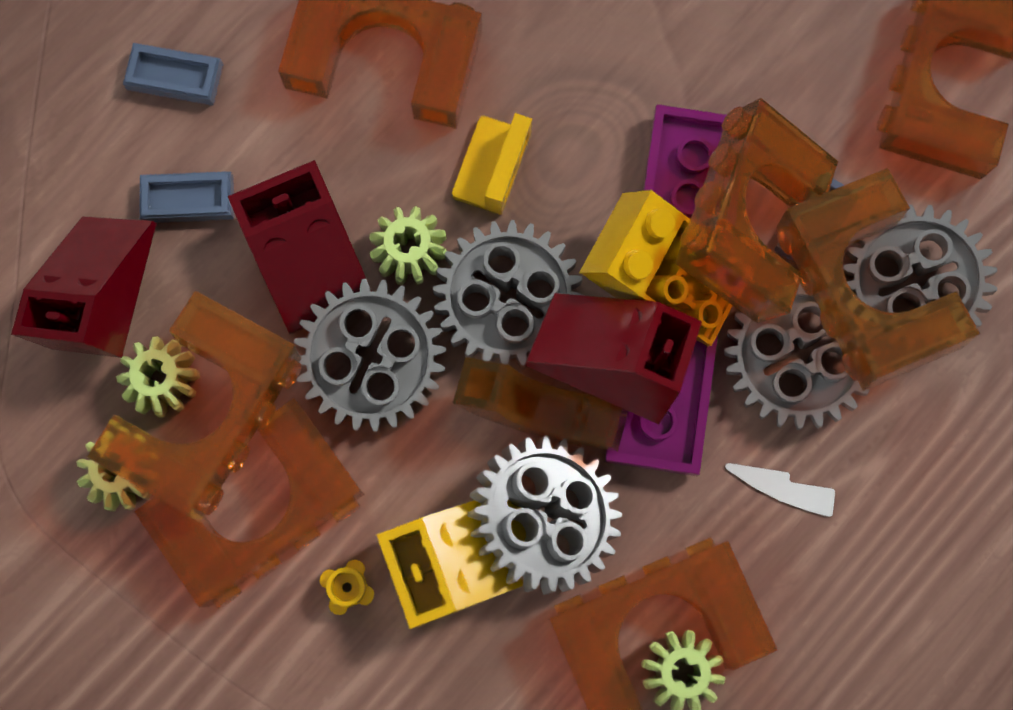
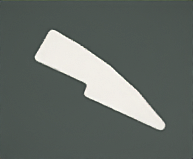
M727 463L725 466L728 471L751 487L778 501L828 517L833 515L834 489L793 483L790 481V474L788 472Z

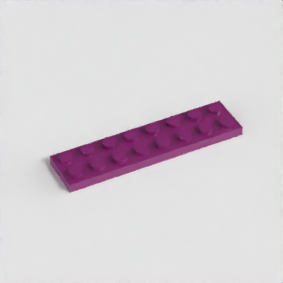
M656 104L643 191L652 190L729 248L746 118ZM718 335L712 346H707L696 340L680 394L660 424H656L612 404L604 462L691 476L700 475Z

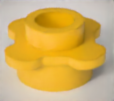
M350 560L344 568L335 571L327 569L321 574L320 584L326 588L330 599L329 609L332 613L343 615L352 606L357 604L369 605L373 601L375 593L373 588L367 585L364 577L366 567L361 561ZM347 582L352 586L349 592L343 590V585Z

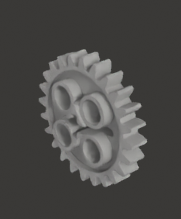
M908 205L902 219L899 218L893 209H890L886 214L887 225L873 218L869 224L873 235L863 231H859L856 235V240L863 248L849 247L846 255L856 262L855 264L843 265L841 268L842 274L853 277V280L842 284L840 287L845 293H854V298L846 304L853 300L859 302L856 309L859 308L861 314L858 317L864 315L871 317L868 321L872 325L869 332L877 333V335L881 332L886 335L884 341L885 349H888L896 340L902 341L903 354L907 355L914 343H918L922 354L927 355L931 351L932 341H935L940 349L945 351L950 348L949 334L962 342L968 338L963 324L977 329L981 326L982 322L974 312L987 313L992 308L987 301L982 299V296L993 295L997 291L996 286L985 282L986 278L998 272L997 268L983 266V261L993 253L992 249L977 250L975 245L982 238V233H976L967 237L964 231L969 221L965 219L956 226L950 224L952 211L949 209L940 219L934 218L932 205L927 206L922 216H917L913 205ZM928 240L937 243L942 249V258L933 261L923 257L919 248L920 243ZM881 257L893 259L898 265V274L894 277L880 275L875 269V260ZM950 263L957 265V270L938 274L928 279L922 286V290L916 283L899 289L885 297H881L878 294L880 289L906 282L913 273V270L917 276H923ZM948 282L955 285L960 293L959 302L951 304L941 300L937 291L938 284ZM907 299L912 302L916 309L915 318L912 320L898 318L893 312V301Z
M515 220L510 221L507 232H501L497 223L493 221L491 222L490 235L485 236L480 229L475 227L473 228L474 242L472 244L461 237L457 239L461 252L460 255L446 251L445 260L451 266V269L437 268L436 271L437 277L446 282V284L433 287L434 296L446 300L434 306L435 313L438 315H449L440 324L442 332L456 330L451 339V345L457 347L466 342L468 346L465 357L468 360L479 351L483 353V367L487 368L493 357L500 358L502 371H506L510 359L516 358L518 365L523 370L526 368L527 356L531 351L554 294L582 295L571 290L579 287L583 279L582 276L568 275L575 268L576 260L575 258L563 261L560 259L565 251L566 245L564 243L552 249L548 246L551 232L547 231L537 239L533 237L534 224L530 223L522 234L517 233ZM506 256L513 261L514 267L506 273H498L490 267L489 263L494 257ZM480 272L481 274L486 276V278L493 285H490L482 280L475 279L473 277L474 273ZM536 280H544L551 285L553 292L548 297L537 298L529 292L528 285ZM511 288L517 290V301L512 298L508 299L506 303L500 301L499 289L506 293ZM472 293L484 294L489 300L488 306L480 311L469 310L463 302ZM523 305L536 311H541L544 317L541 319L536 318ZM511 317H518L526 322L528 330L521 336H510L503 330V323Z
M805 278L800 279L797 290L791 291L786 280H781L779 294L777 295L767 286L763 287L762 297L764 302L762 304L751 297L747 299L746 304L751 312L750 315L736 312L734 319L743 328L742 330L728 329L727 337L737 342L738 345L730 346L724 350L725 356L737 359L736 363L726 368V374L741 376V379L733 386V391H749L750 394L744 403L746 408L757 402L763 405L759 415L760 419L763 420L773 411L777 413V427H781L787 417H794L796 429L801 430L805 419L810 417L818 429L823 426V414L825 413L835 422L842 419L839 409L840 404L851 411L858 407L851 395L852 393L866 396L870 392L868 387L861 382V379H874L877 376L878 372L866 366V362L877 360L880 357V352L867 349V345L875 341L878 335L873 332L863 333L862 328L871 317L864 315L855 318L852 313L859 303L857 300H853L845 306L840 303L843 294L842 288L837 289L831 296L825 295V281L823 280L819 282L815 291L808 290ZM806 312L818 315L823 324L822 330L814 334L804 332L798 325V317ZM831 333L838 334L839 337L836 341L813 350L807 359L808 364H804L801 359H796L769 376L763 373L766 367L789 358L795 344L800 349H806ZM764 334H772L780 340L781 351L772 356L764 355L757 349L756 339ZM829 352L841 355L846 364L845 371L838 375L826 372L821 364V356ZM787 374H794L800 377L804 384L803 394L797 397H789L783 394L779 387V379Z
M362 279L360 292L354 293L345 282L342 285L344 297L337 299L331 292H325L329 306L323 309L318 305L312 304L310 307L318 317L316 321H300L301 326L310 333L308 338L294 339L295 344L306 348L305 355L293 358V363L306 365L307 372L296 378L297 382H312L314 387L308 391L305 398L310 400L321 396L324 400L318 412L324 414L332 407L336 409L335 424L337 425L349 415L352 416L353 430H359L363 420L369 419L373 431H378L382 417H386L393 428L397 427V412L402 411L410 419L414 418L415 415L411 403L415 400L427 406L429 402L422 391L425 387L435 390L439 388V385L430 378L431 372L445 371L444 366L433 362L434 356L446 352V347L432 344V339L438 337L442 333V329L427 328L426 324L434 316L433 311H427L419 315L416 310L420 305L421 298L417 296L408 303L404 302L405 287L400 286L393 295L388 294L386 280L380 282L375 292L370 290L367 280ZM358 311L366 312L372 318L371 330L363 337L350 335L346 325L350 315ZM389 317L391 324L377 348V352L383 356L380 364L371 363L359 390L353 394L349 388L364 359L358 355V351L361 346L369 348L372 345L383 318ZM400 331L408 332L415 339L413 352L403 358L392 355L388 347L391 336ZM335 353H344L351 360V371L347 377L341 380H336L329 376L326 368L328 359ZM377 373H386L394 381L395 388L393 394L386 400L375 399L369 392V380Z
M548 436L538 440L536 446L530 437L518 443V449L513 444L508 445L502 450L503 458L495 455L487 462L491 471L484 470L477 475L476 479L485 488H477L470 493V497L481 503V506L468 512V517L481 520L482 525L471 532V537H485L487 541L478 552L479 555H487L493 552L496 559L490 570L494 572L507 567L509 569L506 578L507 584H512L521 577H524L523 587L525 592L536 589L539 582L543 595L555 592L557 585L563 593L574 589L575 582L582 585L591 581L590 572L595 574L605 569V565L600 557L607 558L615 554L613 547L606 541L621 536V532L610 526V522L622 517V513L609 508V503L617 499L619 495L614 492L605 493L603 488L611 479L610 475L597 478L594 472L598 467L599 461L596 459L588 464L583 463L584 448L582 447L568 454V444L565 439L555 444L553 449ZM522 475L529 477L534 482L536 487L535 495H531L523 488L521 483ZM567 489L576 494L579 501L578 509L569 504L566 498ZM510 500L512 504L521 508H511L508 506L507 501ZM541 507H545L544 512H543V511H539V510H537V509H539V508H541ZM548 517L555 519L549 523L547 522ZM512 520H516L524 527L526 532L524 542L518 540L513 535L511 530ZM570 520H577L582 522L584 528L582 529L581 526L577 525L574 522H571ZM558 534H561L568 540L570 546L568 555L562 553L557 546L556 539Z

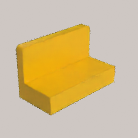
M515 113L511 124L487 116L479 118L452 190L453 199L502 215L531 136L532 118Z

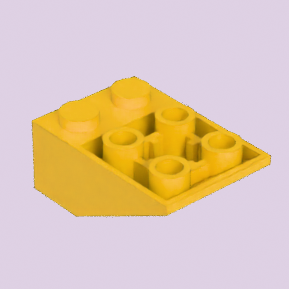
M646 190L622 193L579 273L615 298L657 301L701 320L702 324L697 341L707 346H712L753 266L655 192Z
M473 500L377 534L410 629L523 586L524 577H521L512 584L506 583L509 571L507 567L494 572L490 570L496 559L493 552L487 555H479L478 552L487 541L485 537H471V532L482 525L481 520L468 517V512L481 506V503ZM510 500L507 501L509 507L514 509L521 508L512 504ZM512 520L511 530L513 535L518 540L524 542L526 539L524 527L516 520Z

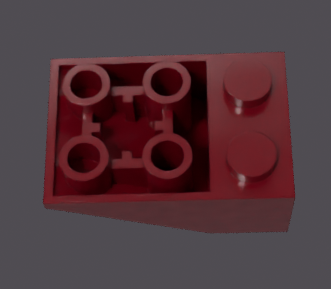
M315 160L227 196L289 334L304 329L300 324L301 320L316 321L318 317L310 307L312 304L318 305L323 309L329 306L325 292L329 291L337 299L344 297L342 285L345 282L354 293L360 292L361 281L366 279V276Z
M81 217L23 289L11 335L52 350L122 358L157 223L148 220Z
M555 293L525 366L656 424H660L680 394L702 321L657 301Z

